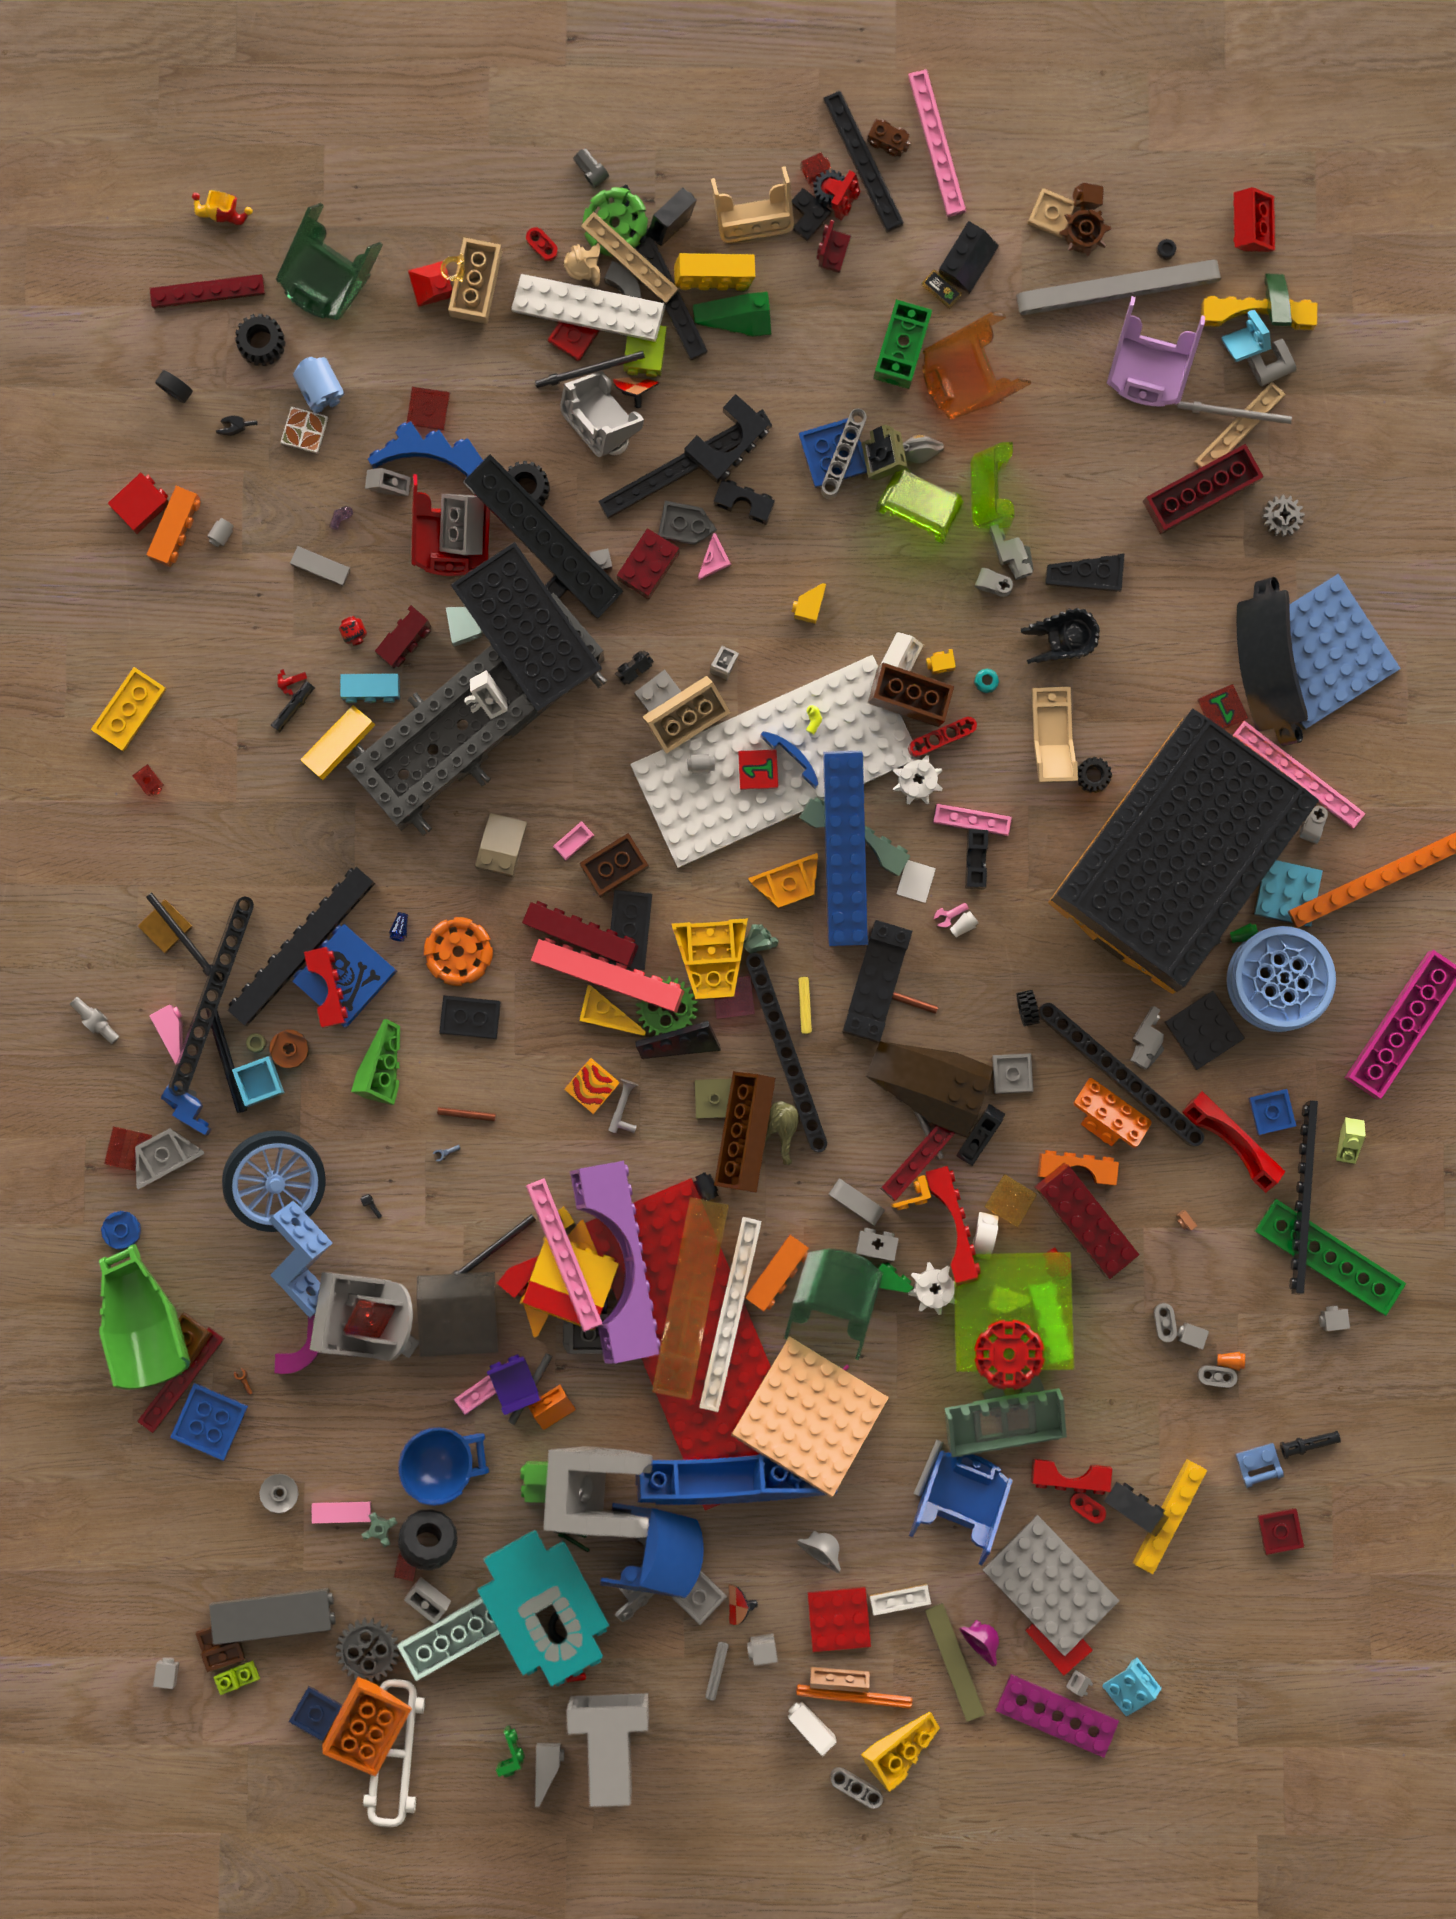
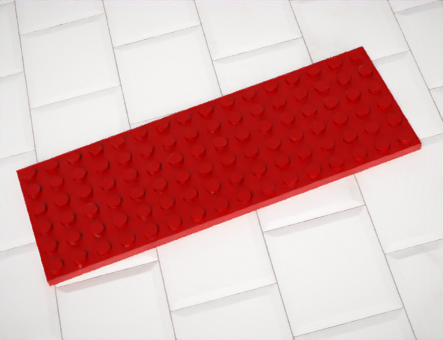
M692 1178L633 1202L636 1209L634 1218L639 1226L638 1240L642 1243L643 1253H641L642 1261L646 1264L645 1278L650 1285L648 1295L654 1307L652 1316L657 1323L655 1333L661 1345L659 1355L641 1359L683 1460L759 1455V1452L731 1436L771 1368L744 1301L719 1411L699 1408L730 1275V1268ZM595 1218L586 1222L585 1225L598 1256L604 1257V1255L614 1258V1262L619 1263L611 1284L615 1297L619 1301L625 1281L623 1253L611 1230L603 1222ZM703 1504V1508L706 1511L720 1504Z

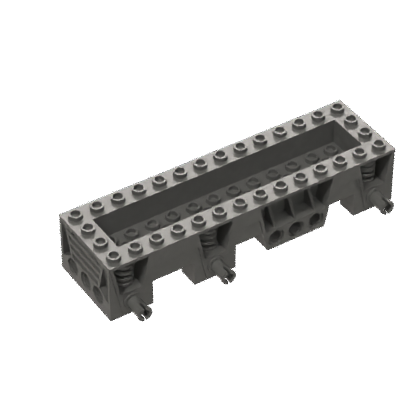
M552 593L551 595L599 664L605 660L603 649L559 598ZM492 645L425 701L421 699L417 692L413 694L417 702L410 696L407 701L415 709L366 751L360 743L355 746L358 751L355 748L351 750L356 759L347 768L401 831L408 825L413 824L422 836L427 834L423 827L430 832L432 827L422 817L423 812L430 807L428 803L458 779L460 782L467 775H472L481 787L486 785L481 777L487 783L491 778L487 776L480 766L489 758L487 754L505 738H513L552 705L550 704L538 713ZM486 670L507 698L508 711L493 719H490L482 706L472 713L471 706L475 703L472 702L468 705L465 703V698L473 695L470 691V679ZM600 672L590 677L598 689L607 682V679ZM459 721H467L468 727L465 730H459L457 728ZM431 745H436L439 750L437 754L430 755L428 748ZM401 770L409 772L407 779L402 780L399 778L398 775Z

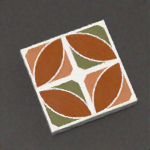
M291 407L281 444L318 454L328 417Z

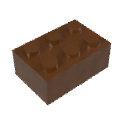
M629 833L579 863L600 898L649 868L648 863Z

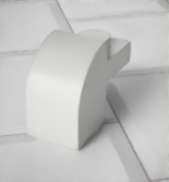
M979 1212L976 1233L973 1239L976 1252L974 1257L990 1260L998 1231V1216Z

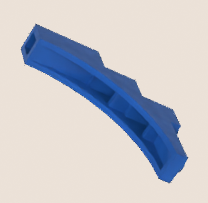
M405 422L398 426L397 431H395L398 439L390 440L386 443V447L373 451L368 458L373 469L401 458H431L458 469L466 477L483 461L468 438L458 440L454 447L451 448L440 430L436 432L431 431L425 436L426 439L423 440L412 422Z

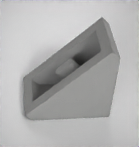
M721 646L711 664L710 673L728 680L739 653Z

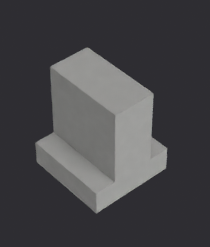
M649 1693L570 1696L567 1707L568 1734L588 1733L590 1807L630 1805L632 1795L630 1732L648 1731Z

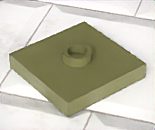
M732 1079L695 1080L696 1119L726 1117Z

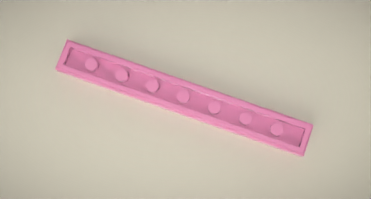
M927 69L910 73L908 78L947 217L965 213V205Z
M1243 721L1232 735L1303 786L1319 800L1318 803L1350 828L1354 829L1366 814L1246 721Z
M545 1178L526 1185L583 1332L602 1325Z

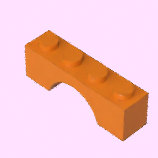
M1045 1150V1154H1040L1038 1177L1046 1178L1060 1165L1065 1163L1070 1167L1081 1166L1087 1169L1095 1183L1117 1185L1119 1162H1114V1158L1103 1157L1102 1160H1095L1093 1155H1083V1158H1078L1075 1153L1064 1152V1156L1056 1155L1057 1151Z

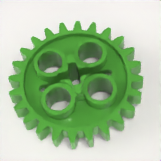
M669 976L667 981H664L663 979L662 982L669 984L671 982V977ZM678 978L675 979L674 983L678 984ZM685 982L680 984V989L685 991L681 1003L686 1006V1011L682 1014L673 1012L679 1018L678 1021L667 1010L662 1011L663 1008L661 1007L652 1012L648 1009L649 1003L641 1001V1003L636 1004L637 1007L641 1008V1010L636 1012V1014H642L639 1022L645 1021L643 1028L650 1027L648 1033H652L655 1030L656 1035H659L660 1033L684 1028L687 1024L693 1025L690 1019H696V1016L692 1012L698 1011L693 1005L698 1002L692 1000L694 993H688L691 987L684 988ZM669 1016L671 1024L663 1026L660 1023L661 1018Z

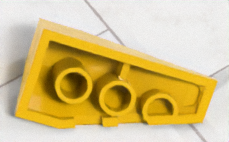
M928 1712L877 1741L863 1752L861 1756L869 1770L890 1792L905 1780L908 1775L907 1771L913 1763L916 1764L919 1759L917 1758L923 1748L929 1745L940 1727L932 1713Z

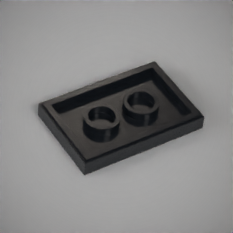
M443 995L439 1034L497 1039L501 1001Z

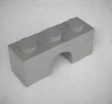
M773 1633L750 1637L751 1642L747 1643L749 1661L753 1660L754 1665L778 1662Z

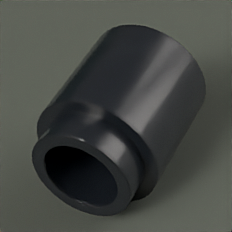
M704 1172L695 1177L696 1181L693 1183L701 1199L703 1198L707 1202L719 1196L718 1188L714 1186L711 1174L707 1175Z

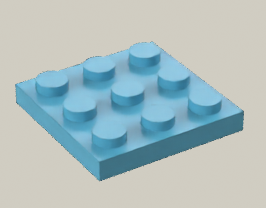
M1276 860L1260 882L1254 915L1293 923L1288 911L1318 896L1323 871ZM1312 921L1303 926L1311 927Z

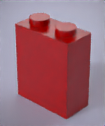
M141 472L108 502V505L136 534L160 514L169 503L166 499L169 496L162 488L158 490L154 486L156 482L149 475L144 476Z

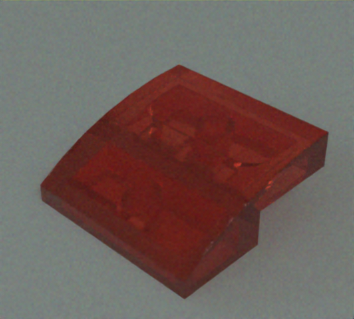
M113 1126L104 1164L136 1171L135 1146L152 1138V1135Z

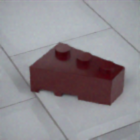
M412 605L407 609L410 611L403 620H398V626L391 633H388L375 650L376 654L393 669L396 666L400 667L406 660L404 657L409 652L413 653L418 647L417 643L420 639H425L431 632L429 620Z

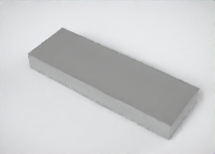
M297 546L290 562L293 566L341 586H344L351 570L345 565Z

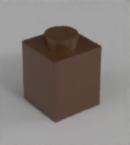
M1082 183L1075 187L1073 191L1074 206L1081 207V205H1084L1086 209L1091 210L1102 206L1104 186Z

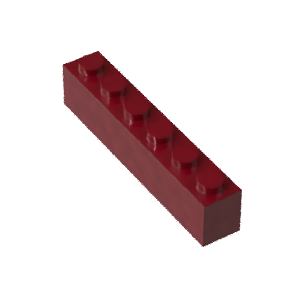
M537 901L536 904L530 902L522 921L524 925L631 967L639 947L634 943L635 939L624 936V939L617 937L618 933L610 929H607L606 932L599 929L600 925L589 922L587 925L582 923V918L572 915L571 918L564 915L565 911L554 908L553 911L547 909L548 905Z

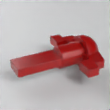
M284 669L280 670L281 673L277 674V685L284 694L289 693V695H292V689L287 690L286 686L307 679V675L305 672L283 679L282 676L286 674Z

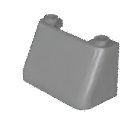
M603 371L565 383L560 403L561 413L597 457L610 453L641 430L644 419L639 413L634 411L628 415L611 396L612 382Z

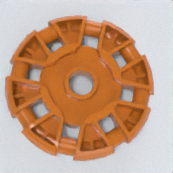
M454 917L453 920L447 921L446 919L441 921L431 930L432 933L429 938H426L424 944V956L427 959V968L436 979L440 978L444 981L443 983L448 985L463 986L462 984L469 982L471 984L479 980L486 973L484 971L488 965L490 966L492 961L493 947L490 946L489 940L491 939L489 934L480 924L473 923V920L469 918ZM456 927L457 932L450 934L449 928ZM468 929L474 932L472 937L466 934ZM438 936L444 938L440 945L435 942ZM482 943L483 949L477 950L476 944ZM457 946L464 949L461 957H456L453 954V950ZM439 953L441 960L435 961L433 954ZM476 959L481 961L478 968L473 965ZM445 966L451 969L449 974L443 972ZM466 969L467 975L460 976L459 971Z

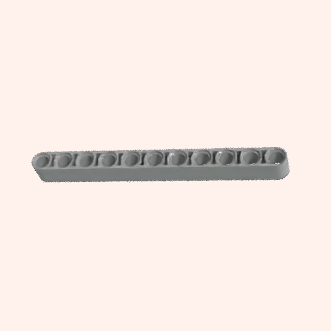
M1208 260L1025 291L1017 294L1016 297L1020 315H1028L1211 284L1220 281L1221 277L1218 261Z

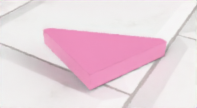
M716 533L712 535L698 575L699 580L731 565Z

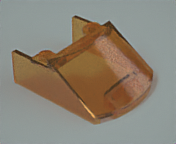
M990 312L923 349L924 365H922L927 390L938 409L942 410L949 419H955L1002 402L1004 398L1032 384L1030 380L1020 378L1013 381L1008 378H1001L997 381L995 379L984 347L993 340L994 334L991 326L1005 319V314Z

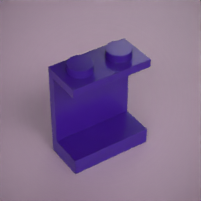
M518 1354L507 1358L509 1362L501 1365V1362L490 1365V1370L487 1371L502 1405L501 1409L504 1415L541 1400L525 1357H519Z

